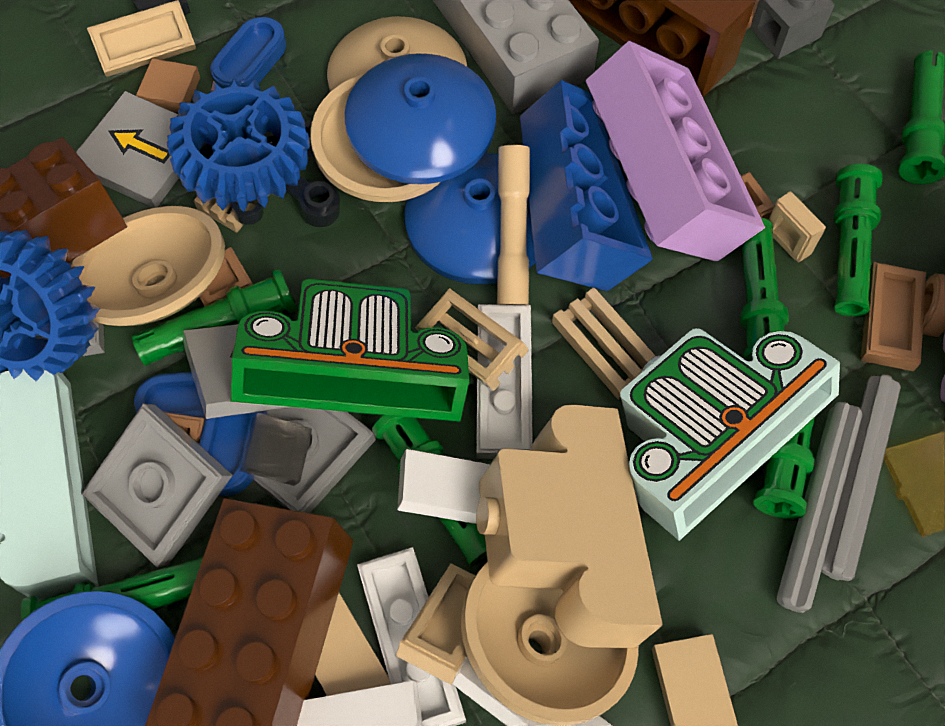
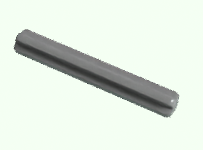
M889 375L871 376L866 383L860 406L863 417L821 570L823 574L834 580L851 581L856 574L901 389L900 383L892 380V376Z
M837 402L829 410L814 469L804 498L807 502L806 513L798 520L777 594V602L780 606L798 613H804L813 604L863 417L859 407L849 405L846 402Z

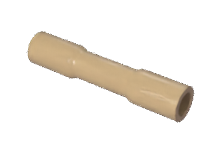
M505 145L498 148V194L501 200L497 305H529V258L526 253L527 198L530 193V148L523 145Z

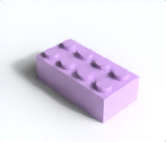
M628 41L586 79L594 99L592 101L593 109L598 117L603 120L611 138L609 140L610 149L621 161L628 178L626 182L628 191L639 203L646 220L644 225L646 233L657 246L719 261L765 228L689 68Z

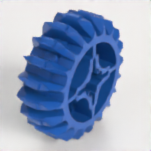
M234 78L230 87L221 88L213 81L210 93L205 94L194 90L193 103L180 102L179 117L170 118L171 124L169 129L171 134L167 136V148L169 155L172 156L170 158L172 169L181 178L182 185L188 192L196 191L197 197L201 199L203 204L216 198L217 205L223 211L233 201L237 202L238 207L245 212L248 202L257 200L265 208L268 203V195L273 194L284 199L286 185L297 186L300 179V171L306 170L308 163L307 149L310 146L309 135L305 130V120L301 112L295 111V106L290 97L280 98L275 86L262 92L256 79L248 87H241ZM267 130L279 140L276 147L267 143V137L264 136ZM204 142L212 146L213 155L209 160L200 153Z
M27 229L22 231L16 230L12 233H9L7 230L0 231V270L11 273V276L6 278L0 277V373L9 370L11 376L15 379L24 369L32 379L37 381L44 373V370L52 375L58 372L62 373L87 352V348L91 346L89 340L94 337L95 332L99 329L91 320L96 318V314L101 308L87 301L95 287L84 285L79 279L84 266L71 267L66 262L68 249L51 251L48 236H37L32 239ZM40 335L42 337L47 338L48 340L38 339L34 337Z

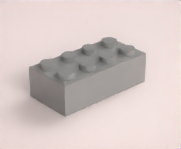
M433 0L512 114L532 106L560 80L577 86L585 82L594 73L599 39L569 0Z

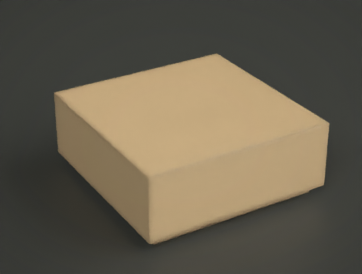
M791 191L777 200L768 219L773 224V238L798 263L812 254L826 229V226Z

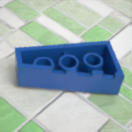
M560 80L520 116L523 146L530 148L529 205L536 271L539 274L609 291L652 261L653 258L617 157L610 149V138L605 124L593 109L592 101L594 99L592 94Z

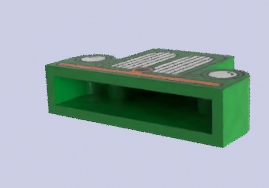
M305 279L301 287L297 321H291L289 317L278 312L257 311L243 317L238 325L232 356L231 402L461 421L469 384L466 343L457 333L439 327L425 328L419 330L418 333H413L411 331V294L406 289Z

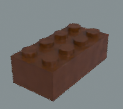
M756 0L569 1L585 22L621 46L631 41L689 68L702 97H704L735 66Z
M63 137L54 142L42 143L36 146L26 158L8 168H0V231L7 230L9 233H12L16 230L22 231L27 229L32 239L37 236H48L51 251L68 249L67 263L128 227L99 178ZM0 270V277L6 278L11 276V273Z
M223 499L145 726H297L303 702L309 698L354 542L334 518Z

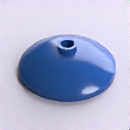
M416 53L400 55L377 64L356 82L345 106L347 137L356 155L376 173L402 183L433 184L463 174L484 156L495 132V104L490 90L484 81L464 64L435 54Z
M486 152L472 168L463 174L440 182L433 189L422 195L407 199L405 227L407 237L414 252L436 273L461 283H497L501 225V200L498 194V154ZM485 196L487 198L484 200H476L473 197ZM528 196L526 253L529 258L530 268L536 261Z
M81 592L58 598L41 606L24 618L11 631L0 647V726H145L175 641L174 635L165 622L147 606L132 598L111 592ZM83 675L90 680L91 691L86 698L77 700L72 696L70 688L73 680Z

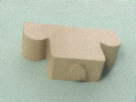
M564 405L552 415L533 442L531 450L501 449L479 481L480 501L477 507L476 523L479 533L485 534L490 580L496 586L562 589L564 593L560 596L555 606V619L558 628L564 636L576 645L595 648H636L663 624L618 409Z

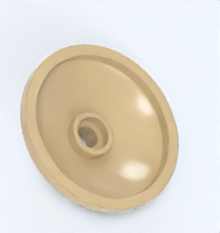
M386 17L357 27L338 43L328 63L327 80L331 92L343 82L365 74L377 64L406 54L425 53L440 55L456 60L467 66V62L458 42L439 26L417 18Z
M364 74L343 82L323 99L312 121L311 144L318 167L324 176L337 188L363 200L397 202L422 195L440 183L408 184L391 180L370 169L356 155L347 137L345 106L352 88Z
M183 206L156 207L124 217L123 220L128 226L127 228L76 257L71 264V267L84 266L79 279L82 284L95 287L87 301L101 309L92 321L114 326L143 325L179 312L195 301L209 287L223 263L225 242L216 222L204 212Z
M487 562L474 577L467 590L461 615V631L467 656L475 673L487 690L504 706L520 716L538 723L554 726H570L585 723L597 718L615 705L625 694L634 677L638 661V646L636 648H595L576 645L564 636L558 628L555 619V606L560 596L564 593L562 589L496 586L490 580ZM529 639L535 640L540 644L542 654L536 652L531 647Z

